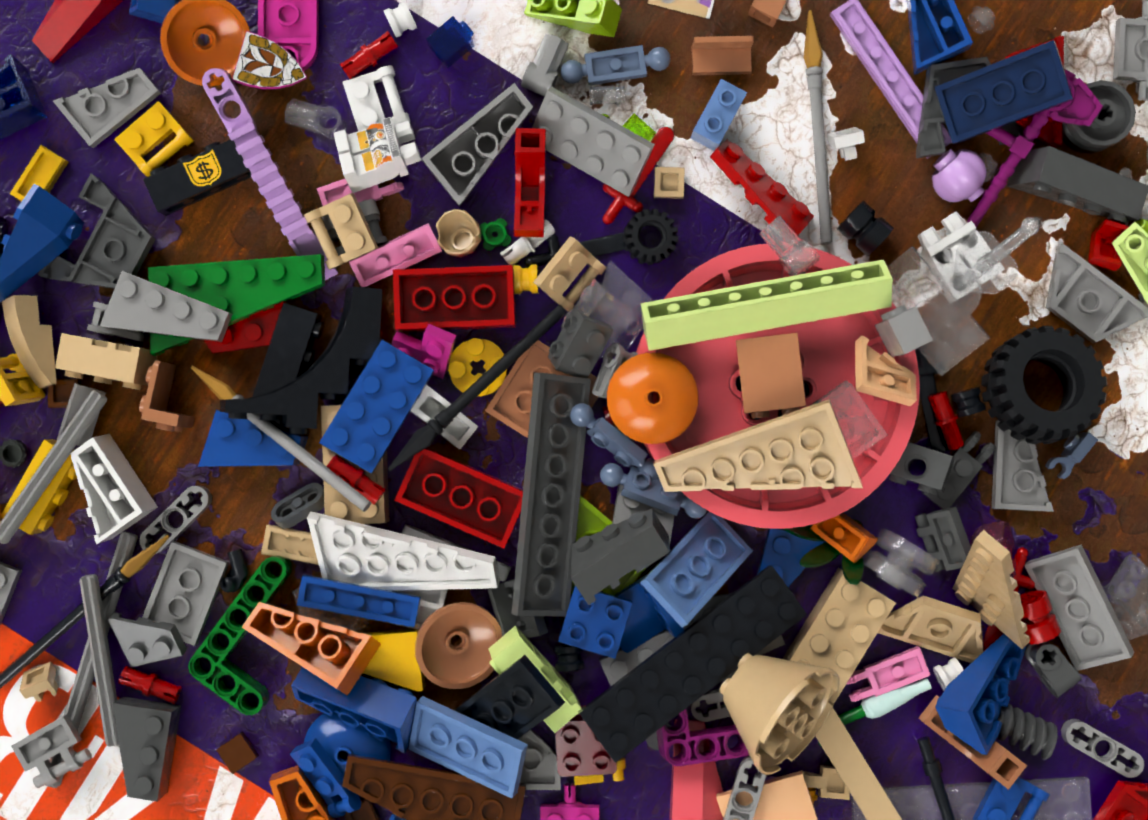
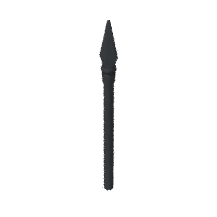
M558 305L447 409L434 417L435 420H429L428 425L418 429L388 470H393L429 447L435 437L443 432L442 428L445 429L455 416L566 314V311Z

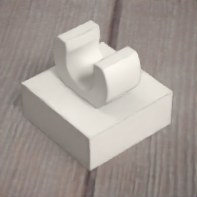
M856 127L827 134L829 146L839 149L840 157L844 158L845 161L856 159L857 151L855 145L865 143L863 130Z

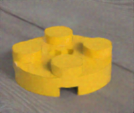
M472 338L461 343L453 351L448 367L449 375L455 387L464 393L482 376L481 373H477L475 376L471 373L473 370L471 363L473 361L478 363L480 360H483L485 362L483 368L487 372L504 356L503 351L495 343L487 339ZM507 369L477 397H483L496 392L507 377Z

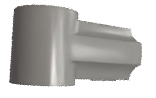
M545 34L534 61L529 63L525 71L521 87L545 97L547 90L555 86L558 78L557 72L569 44L553 34Z

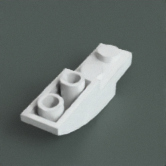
M426 385L410 412L428 425L429 420H435L434 417L447 409L451 403ZM460 412L445 429L442 428L443 432L440 435L456 448L461 449L478 426Z

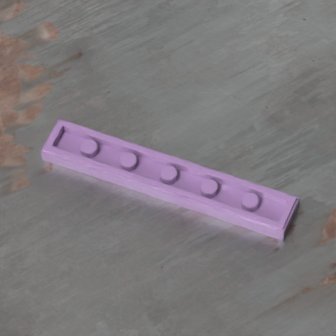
M849 0L832 11L830 17L917 143L923 94L859 0ZM941 124L946 147L952 143V140L944 125Z

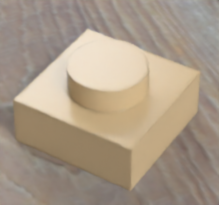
M655 167L654 198L683 199L685 168Z

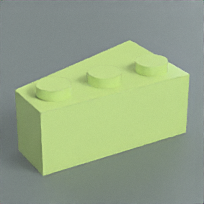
M516 626L488 648L492 658L489 662L498 674L502 673L523 655H526L565 701L558 710L544 719V722L554 733L561 729L582 709L571 685Z

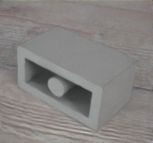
M905 305L886 312L881 315L883 321L875 325L888 354L892 357L907 354L933 341L916 306L906 309Z

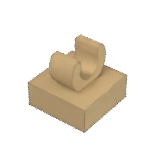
M51 661L23 672L19 691L25 699L33 696L36 701L40 702L43 700L44 692L47 690L53 696L57 695L58 684L55 681L57 669Z

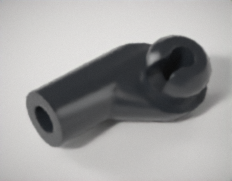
M242 548L227 553L232 568L226 578H222L220 582L221 589L224 592L229 593L239 590L249 575Z

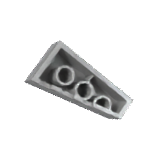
M515 83L421 158L422 162L459 207L515 134L516 128L521 126L532 111V104Z

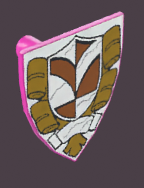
M246 31L233 74V82L258 89H280L293 86L307 79L300 64L286 49L268 38Z

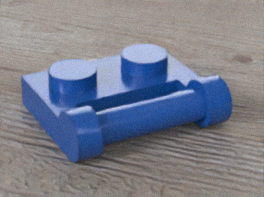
M1021 777L1017 778L1009 790L993 778L972 819L1011 820L1026 791L1032 795L1019 820H1034L1042 802H1047L1050 793Z

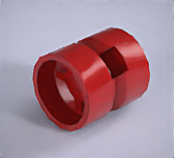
M1035 590L1021 594L1020 598L1024 611V617L1021 621L1027 625L1028 630L1024 634L1030 638L1028 644L1044 643L1059 636L1061 628L1056 615L1050 613L1053 608L1047 592Z

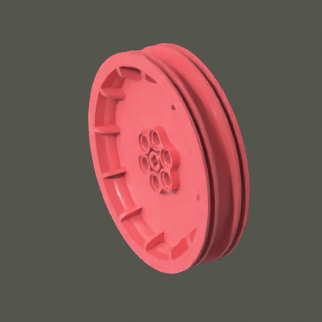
M785 243L751 245L728 251L698 266L680 280L664 299L850 266L852 264L825 251L803 245ZM892 302V307L651 351L648 350L643 332L636 351L637 355L654 352L666 354L677 359L690 371L698 390V407L689 427L681 435L670 441L659 444L643 443L652 459L658 460L777 418L778 410L769 411L770 417L756 420L751 419L749 413H744L742 392L736 387V379L740 376L736 340L798 333L803 382L809 387V393L805 397L806 407L830 399L861 478L863 488H851V486L834 487V489L802 487L801 489L751 490V488L734 489V491L703 489L702 491L681 492L702 508L724 519L747 526L770 529L796 528L816 524L854 507L876 490L894 469L909 442L918 412L920 378L915 350L893 357L899 365L905 366L916 375L917 401L913 405L907 406L856 391L855 341L861 335L865 336L870 340L867 345L880 355L884 352L888 353L875 325L882 322L881 315L895 309V305ZM649 393L648 400L650 403L656 404L659 401L658 393Z

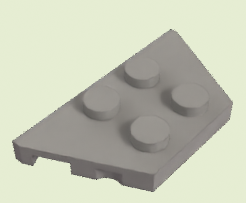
M1060 244L1056 248L1046 309L1091 343H1096L1148 317V307L1066 245Z

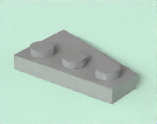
M996 420L994 443L996 447L994 450L991 508L1054 512L1046 492L1045 478L1041 474L1035 444L1027 443L1025 441L1026 438L1017 440L1011 437L1012 431L1009 429L1006 431L1001 430L997 426L1000 421Z

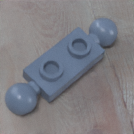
M643 45L584 54L585 64H581L576 60L566 61L562 65L560 73L562 79L569 84L579 82L583 76L588 77L589 85L643 78L647 76L646 67L650 66L656 71L666 69L670 64L671 56L668 50L663 47H655L649 54L644 55Z
M579 403L572 408L570 413L572 423L578 427H588L586 433L591 436V440L595 445L610 451L615 455L614 459L619 464L630 468L631 466H636L639 468V472L647 473L651 480L659 478L653 465L655 460L652 458L645 459L648 454L603 417L599 419L594 418V412L589 405Z
M609 463L601 469L600 478L606 486L615 487L619 484L624 486L621 492L622 496L677 516L680 507L684 508L685 513L689 517L695 519L703 517L707 512L706 509L684 496L681 491L665 492L659 478L651 480L647 473L639 472V468L631 466L629 473L625 474L618 464Z

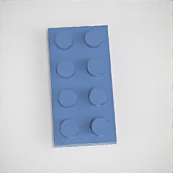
M708 511L640 583L683 628L696 616L753 550L722 517Z
M422 696L416 702L409 750L513 799L518 793L528 744Z

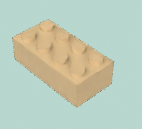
M342 405L321 406L322 437ZM322 445L323 464L327 466L336 453ZM387 451L373 474L365 471L366 476L386 489L375 505L371 503L370 507L363 512L324 481L325 515L361 524H379L390 521ZM343 458L347 463L354 466L356 469L360 468L359 466Z
M838 568L783 659L826 667L835 671L840 678V687L838 692L833 690L829 700L834 704L896 602L862 581L857 585L850 584L846 580L843 570Z

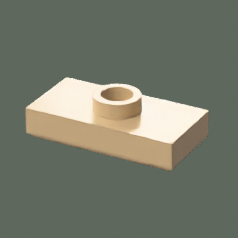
M271 524L266 525L261 554L280 556L285 559L319 565L311 532L292 528L283 529Z

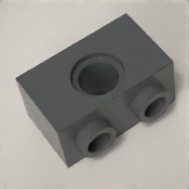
M908 442L900 460L889 474V481L906 486L907 481L919 484L917 490L935 495L936 490L944 493L955 458L951 455ZM922 460L926 464L925 472L919 476L912 475L910 471L911 464L914 461Z

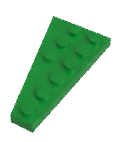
M315 254L148 267V281L233 314L228 325L230 326L249 318L254 313L262 310L266 311L278 303L290 298H297L325 286L324 256ZM150 333V354L158 356L170 348L189 343L193 338Z

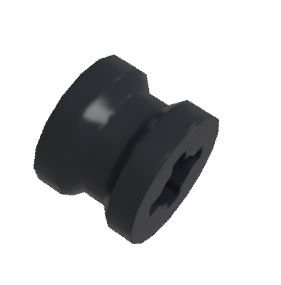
M980 386L951 394L952 401L957 404L956 415L958 417L986 410L985 403L980 400Z
M564 643L554 645V653L558 657V661L555 663L556 671L584 669V661L581 659L583 649Z

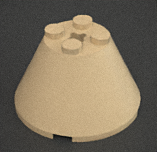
M747 653L740 659L737 671L732 678H728L723 682L719 692L724 695L723 701L757 770L764 775L774 774L781 770L778 766L785 759L792 762L808 746L821 729L834 704L829 700L833 690L839 691L840 678L830 668L764 655L752 656Z

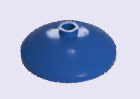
M335 712L331 716L325 713L321 714L312 723L304 739L305 743L316 738L343 775L345 774L347 759H342L339 756V751L345 750L348 754L387 761L391 760V740L384 737L383 741L380 742L372 738V733L365 727L359 725L352 728L344 724L345 722Z

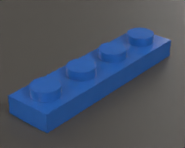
M303 575L297 606L415 627L421 596Z

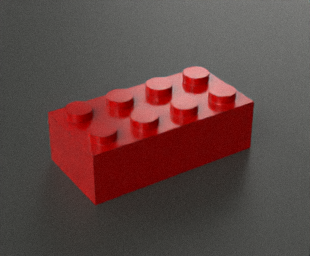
M513 265L393 270L395 330L398 332L425 331L428 324L443 330L516 328Z
M427 447L414 455L394 501L505 549L521 513L523 489Z

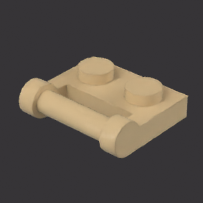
M354 193L304 214L307 223H311L327 258L325 263L329 270L378 249ZM329 215L346 253L338 256L323 223L322 217Z
M570 236L533 283L566 312L571 314L577 300L597 275H602L607 268L579 241ZM586 264L589 265L590 267L586 270V272L582 275V277L578 280V282L574 285V287L570 290L566 297H564L563 293L571 285V283L582 271V269L586 266Z

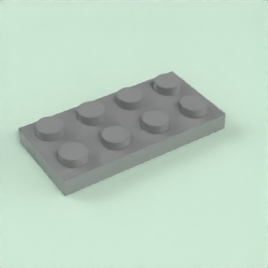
M550 87L547 90L532 127L546 129V151L628 197L633 192L655 146L652 142L554 87Z
M1082 544L1026 562L1024 566L1031 580L1034 581L1036 590H1044L1049 596L1053 608L1050 613L1055 614L1061 628L1059 637L1077 671L1128 659L1133 656L1135 652Z

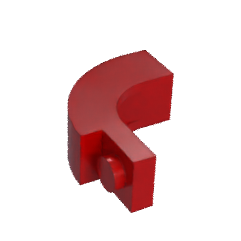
M516 128L514 237H544L546 129Z

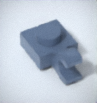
M1078 432V434L1066 440L1064 443L1065 450L1060 454L1061 457L1050 458L1045 467L1053 469L1057 463H1060L1062 471L1057 477L1059 479L1067 478L1073 466L1082 461L1098 439L1089 432Z

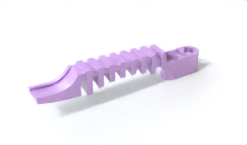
M209 69L202 77L203 88L229 133V138L231 141L234 140L236 144L235 149L243 157L245 167L249 168L252 174L250 176L258 184L260 194L264 195L267 200L265 203L269 209H272L274 219L282 227L283 235L287 236L289 245L297 256L323 255L325 280L337 275L336 268L328 269L325 263L327 258L314 229H310L304 215L300 211L302 207L299 201L295 202L292 189H288L285 184L287 180L284 175H280L277 162H273L270 157L272 155L270 149L265 148L263 144L265 140L262 134L259 135L250 110L235 82L232 81L231 75L223 69ZM214 74L217 77H224L225 81L221 83L222 90L218 87L212 88L210 83L214 81ZM229 101H235L240 105L241 113L237 118H231L226 114L225 106Z

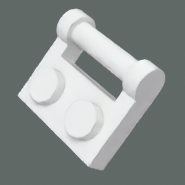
M392 65L384 66L374 72L343 81L358 131L366 129L373 123H383L382 119H385L375 84L383 82L393 113L391 118L393 124L410 121L409 114L404 112L393 78L396 74Z

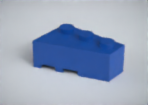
M907 0L914 75L927 70L931 65L940 64L970 49L973 41L954 0Z
M216 410L198 467L300 465V461L248 419L228 418L229 412ZM279 428L305 449L308 436L291 434L289 430Z

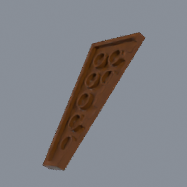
M352 754L348 755L342 784L348 790L406 820H520L526 790L525 784H519L518 793L511 799L456 772Z

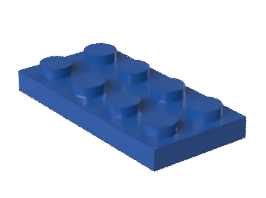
M381 340L319 443L373 474L433 375L434 370Z

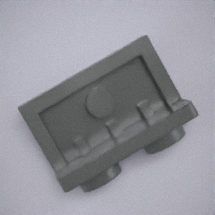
M574 307L571 314L565 318L562 331L557 340L551 344L548 358L557 371L575 377L588 378L614 329L607 323L585 316L581 309Z
M515 578L499 583L498 588L488 589L497 622L501 627L502 636L514 626L527 638L548 633L544 616H516L511 614Z

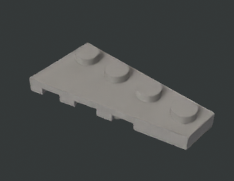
M122 271L100 326L111 329H124L222 342L233 314Z

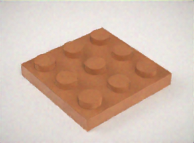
M539 340L518 358L485 410L527 438L534 372L572 376L555 369L548 358L550 347ZM590 373L588 379H591L589 406L592 408L598 399V396L592 394L597 377Z

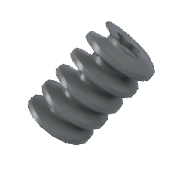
M1008 704V707L1002 706L998 721L1002 723L997 736L998 740L1004 741L1009 735V745L1015 746L1020 740V750L1025 751L1031 745V755L1035 756L1041 750V758L1043 760L1051 757L1058 737L1056 725L1052 722H1045L1041 717H1034L1029 712L1024 713L1018 707L1013 708L1010 704Z

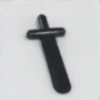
M625 232L580 243L594 257L625 250L626 244L623 242ZM556 234L546 239L549 252L529 256L525 259L527 267L533 264H537L538 267L547 265L562 247Z
M923 345L915 349L919 368L920 398L931 449L944 453L948 446L940 425H935L937 420L928 397L937 393L934 375L944 373L947 370V364L943 361L929 364L926 348Z

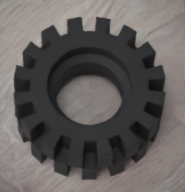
M645 209L634 215L624 228L623 242L626 244L624 248L626 252L629 251L631 253L630 257L632 259H638V263L643 264L645 262L647 265H653L654 263L662 262L675 250V244L679 237H676L678 228L674 227L673 223L675 221L673 218L669 219L666 217L668 215L666 212L659 213V209H653L652 211ZM653 226L659 230L661 242L657 247L648 248L640 241V231L642 228Z

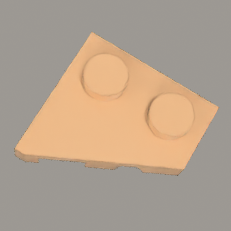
M861 335L855 341L856 391L907 406L913 405L917 401L916 375L905 366L899 365L888 353L884 352L881 355L867 345L870 340Z

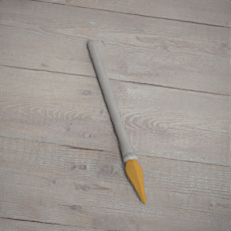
M809 10L803 58L807 67L805 73L808 76V90H810L821 243H831L832 229L821 92V74L823 73L821 60L823 52L812 11Z
M194 366L191 367L219 400L244 399L242 395H237L226 383ZM247 413V419L360 510L365 512L370 507L371 502L269 420H259V414Z

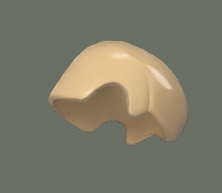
M453 209L447 211L436 223L438 231L437 242L441 249L452 257L462 258L473 253L481 241L479 223L465 210Z

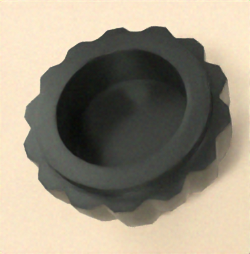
M10 439L4 441L3 445L0 446V460L7 467L15 468L27 460L28 449L21 440Z

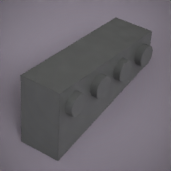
M1051 146L1031 150L1026 159L1022 158L1015 168L1016 171L1012 177L1010 176L1007 187L1078 208L1088 214L1100 215L1108 218L1107 220L1117 221L1124 225L1127 221L1140 220L1148 194V185Z

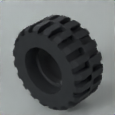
M1042 326L1038 329L1033 327L1004 342L1003 345L999 346L992 353L993 358L989 359L984 367L985 371L989 373L982 376L981 385L986 387V392L982 393L984 402H989L991 409L987 410L990 417L996 416L1000 421L997 426L1001 430L1006 431L1009 429L1012 431L1011 437L1017 440L1026 438L1025 441L1029 444L1041 442L1043 444H1050L1076 435L1078 432L1087 429L1091 425V420L1098 418L1101 413V408L1098 406L1105 403L1107 396L1105 392H1102V388L1107 386V377H1102L1101 370L1104 369L1101 360L1097 362L1094 354L1096 351L1091 345L1086 347L1083 344L1085 340L1078 334L1071 337L1069 336L1070 331L1061 327L1056 330L1052 326ZM1034 360L1045 363L1059 376L1063 386V399L1057 411L1052 412L1039 407L1028 396L1023 382L1024 369L1028 361Z

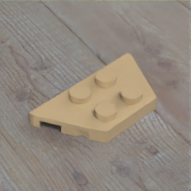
M924 595L891 612L878 631L879 634L972 663L984 652L980 613Z

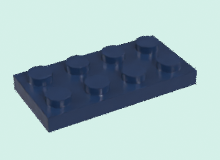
M1054 40L934 87L953 144L1074 100Z

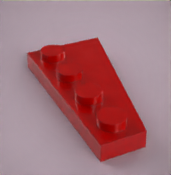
M726 139L710 156L734 185L741 184L745 188L746 199L752 205L758 204L766 212L767 216L764 218L772 228L776 225L785 234L782 240L786 244H791L813 219L814 215L810 213L804 203L793 198L784 185L774 181L765 172V169L747 157L742 148L736 143Z

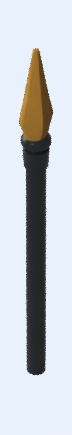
M166 535L128 560L123 567L117 568L115 573L100 587L101 600L103 601L112 592L131 580V576L142 570L169 539V535ZM83 602L0 673V689L85 616Z

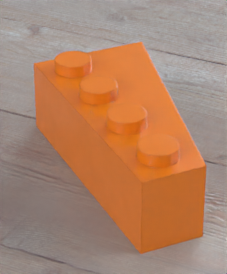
M258 602L242 626L243 629L347 696L381 645L371 635L351 631L348 628L328 624L318 619L305 617L262 602Z
M298 765L271 775L269 783L281 820H336L329 815L328 806Z

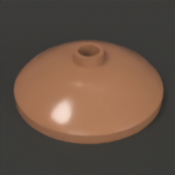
M453 603L436 610L424 621L415 641V656L422 673L432 683L447 689H464L480 683L494 671L489 662L492 658L488 648L502 637L501 627L488 610L473 603ZM453 636H460L456 642H451Z

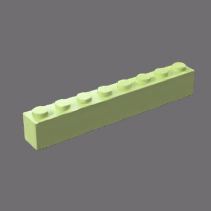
M883 259L640 303L648 350L664 349L892 307L893 278Z

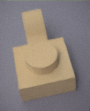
M820 765V774L803 771L807 787L818 788L819 797L850 800V792L834 766Z

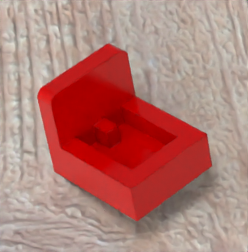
M1104 220L1091 233L1088 263L1113 271L1118 270L1122 265V261L1111 242L1129 226L1117 221Z

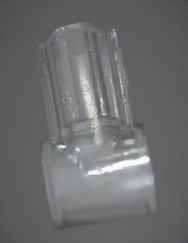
M294 98L287 104L284 122L288 125L324 135L330 140H335V132L347 130L346 121L338 110L333 107H321ZM331 118H336V125L333 128L326 129V122Z
M781 216L774 219L759 233L763 240L778 255L780 264L790 276L804 274L820 260V256L814 247L805 239H800Z

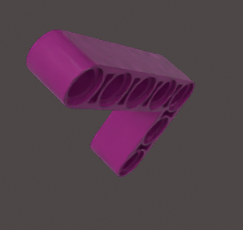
M687 708L677 715V722L674 726L666 727L665 724L657 730L660 755L674 766H686L750 756L735 725L689 731ZM737 734V745L733 748H728V739L732 735ZM704 739H709L710 745L708 750L699 753V743ZM675 743H680V753L675 757H670V747Z

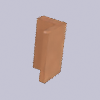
M754 36L694 37L691 46L692 75L751 74V47L754 43Z

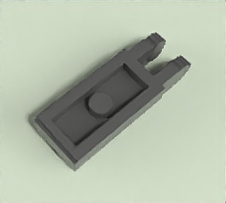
M972 432L965 440L964 446L954 450L951 454L955 460L944 493L937 490L935 495L921 492L939 508L946 509L952 506L983 467L982 464L995 450L996 446L990 442L983 446L975 458L968 454L979 442L981 437L979 432Z

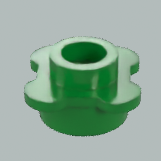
M498 218L496 221L488 224L484 222L480 225L481 234H483L484 238L483 247L487 251H492L495 247L501 245L507 247L511 243V237L507 235L506 231L507 222L502 218ZM493 232H497L498 236L493 237Z

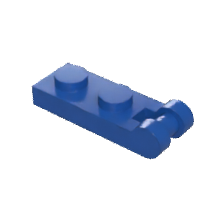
M316 738L298 745L290 753L291 757L327 803L328 813L332 818H339L344 816L346 812L351 813L360 809L361 799L359 795L342 786L344 775Z

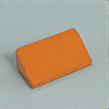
M844 512L828 520L813 524L810 528L853 563H856L878 541L877 537Z

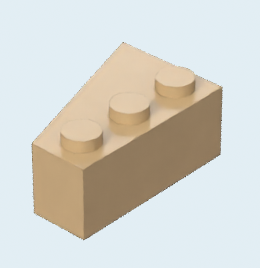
M61 333L55 368L65 370L64 376L83 379V375L87 374L94 376V382L112 384V380L123 382L122 387L141 390V385L149 384L146 383L147 370L149 366H153L157 356H152L149 349Z

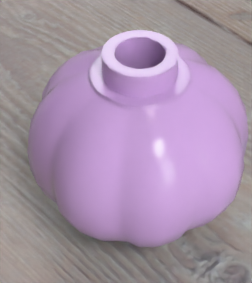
M950 149L933 164L936 168V171L932 174L933 187L938 196L943 200L956 203L968 199L972 202L984 192L981 186L986 178V166L976 152L960 149L954 153Z

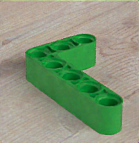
M271 556L261 563L189 661V672L196 680L245 715L252 716L264 708L269 701V692L265 686L228 660L248 632L242 628L243 624L236 620L235 612L237 609H241L248 618L258 602L270 603L292 571L291 561L280 556ZM276 561L281 564L282 574L280 576H275L271 573V562ZM255 585H259L264 589L265 596L263 600H258L253 596L252 590ZM219 633H223L228 637V647H223L218 643ZM201 657H205L210 661V671H206L201 667ZM225 675L233 677L235 680L234 688H228L224 684L223 679ZM248 693H254L258 696V706H253L248 702Z

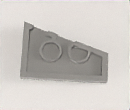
M137 68L106 80L104 84L91 89L87 87L77 91L78 93L67 98L61 97L53 100V102L87 144L94 149L159 96L161 92L145 72Z

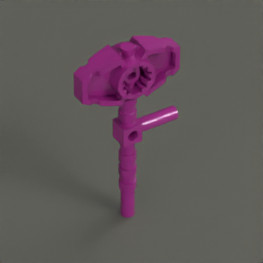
M1065 69L1074 100L1034 114L1033 120L1030 125L1026 126L1022 136L1018 135L1016 137L1002 128L986 132L989 136L1010 147L1009 151H1011V154L1005 163H1002L1000 166V171L991 180L989 188L983 192V197L967 222L972 221L976 227L979 225L992 203H995L999 197L998 194L1001 189L1005 188L1009 177H1012L1016 171L1015 168L1022 158L1026 159L1035 144L1032 142L1034 139H1037L1041 133L1039 131L1046 125L1049 117L1053 121L1088 127L1092 125L1103 106L1088 86L1080 78L1077 79L1075 77V74Z

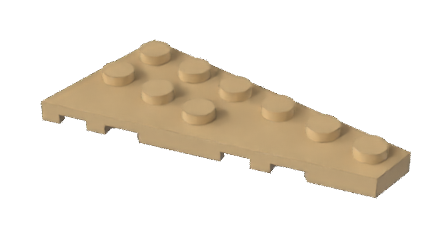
M830 399L660 458L653 463L665 492L702 491L703 489L734 491V489L751 488V490L801 489L802 487L834 489V487L850 486L851 488H863L861 478Z
M983 530L975 538L952 589L956 591L955 596L963 604H971L979 611L981 619L990 626L994 624L1023 649L1030 642V638L1024 634L1028 629L1027 625L1021 621L1024 617L1020 594L1013 591L1018 585L1017 581L1010 576L1014 571L1010 551Z

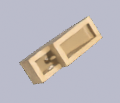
M13 295L3 300L2 307L8 334L26 372L38 388H47L57 384L52 326L40 325L37 296Z

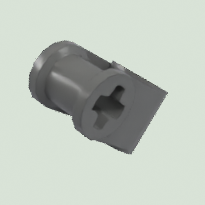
M1047 642L1033 645L1027 644L1025 649L1026 659L1040 676L1045 687L1056 698H1059L1081 681L1082 678L1077 670L1068 662L1057 646Z

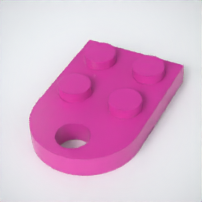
M258 0V35L268 38L288 52L294 53L296 61L300 64L303 71L313 64L318 54L319 0Z

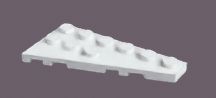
M310 511L307 517L322 578L389 591L498 588L500 580L495 556Z

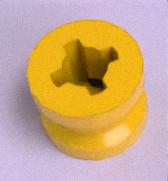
M537 264L530 265L528 268L513 265L515 294H521L523 291H530L532 294L538 293V286L533 283L538 277Z

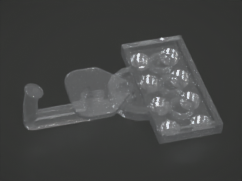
M1041 217L1025 218L1021 223V227L1002 243L986 231L972 234L957 247L955 262L942 263L932 269L914 247H910L888 266V270L893 278L892 302L896 308L905 305L906 309L917 307L933 341L918 349L941 376L990 339L989 335L971 314L979 306L982 293L996 294L1016 278L1018 266L1010 253L1043 227L1044 221Z

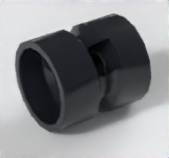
M863 200L838 226L837 230L848 240L855 239V246L866 256H869L889 236L894 227L883 217L875 218V210Z

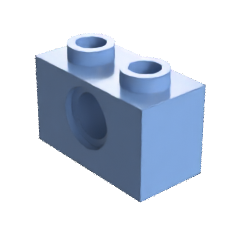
M720 79L690 139L715 151L719 147L747 92Z

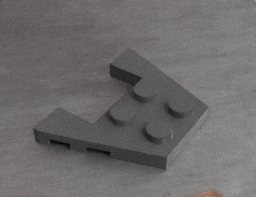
M987 57L934 64L927 68L916 149L917 159L942 155L946 152L941 124L946 122L934 87L991 65ZM1016 122L1000 127L1016 137L1024 134V129L1022 130Z
M90 174L79 197L103 209L100 219L76 264L58 256L40 270L38 276L51 280L115 289L122 271L137 276L156 238L100 178Z

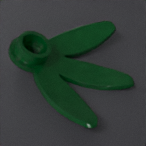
M853 519V520L856 521L858 524H860L862 527H864L863 524H862L860 521ZM812 525L784 529L788 533L802 539L825 541L810 529ZM825 542L806 553L801 558L799 564L806 568L819 567L833 561L841 553ZM844 555L842 557L843 574L850 584H859L863 577V557L856 563H853Z

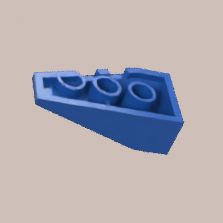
M1004 633L948 684L935 706L944 727L984 755L988 754L1000 732L1002 723L998 721L1001 707H1008L1010 697L1007 695L1010 680H1016L1026 647L1021 649Z

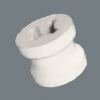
M405 1L400 2L398 7L393 10L390 8L383 10L396 38L402 36L403 31L407 29H417Z
M955 657L950 659L948 664L944 666L937 665L933 667L935 677L943 691L963 671L961 664Z

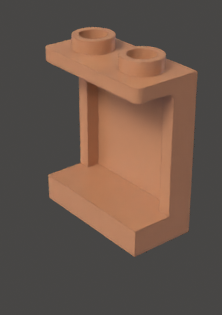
M798 333L736 340L744 413H751V419L770 417L769 411L781 409L782 415L800 410V407H806Z

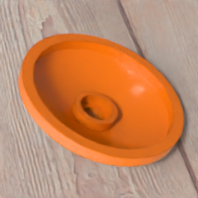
M181 0L169 10L164 18L160 32V44L165 60L177 75L190 83L203 86L202 77L209 69H223L233 78L246 31L250 32V29L241 12L226 0ZM201 34H206L208 37V42L205 45H200L198 42V37ZM214 74V81L210 84L211 86L221 85L225 81L224 77H217Z
M643 353L628 359L615 371L608 385L607 407L612 421L624 435L641 443L659 444L678 437L689 427L698 407V390L692 374L680 361L662 353ZM650 392L658 393L659 401L656 404L649 402L648 395Z

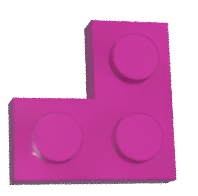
M428 324L422 341L397 331L391 345L434 370L433 375L443 379L448 370L457 335Z

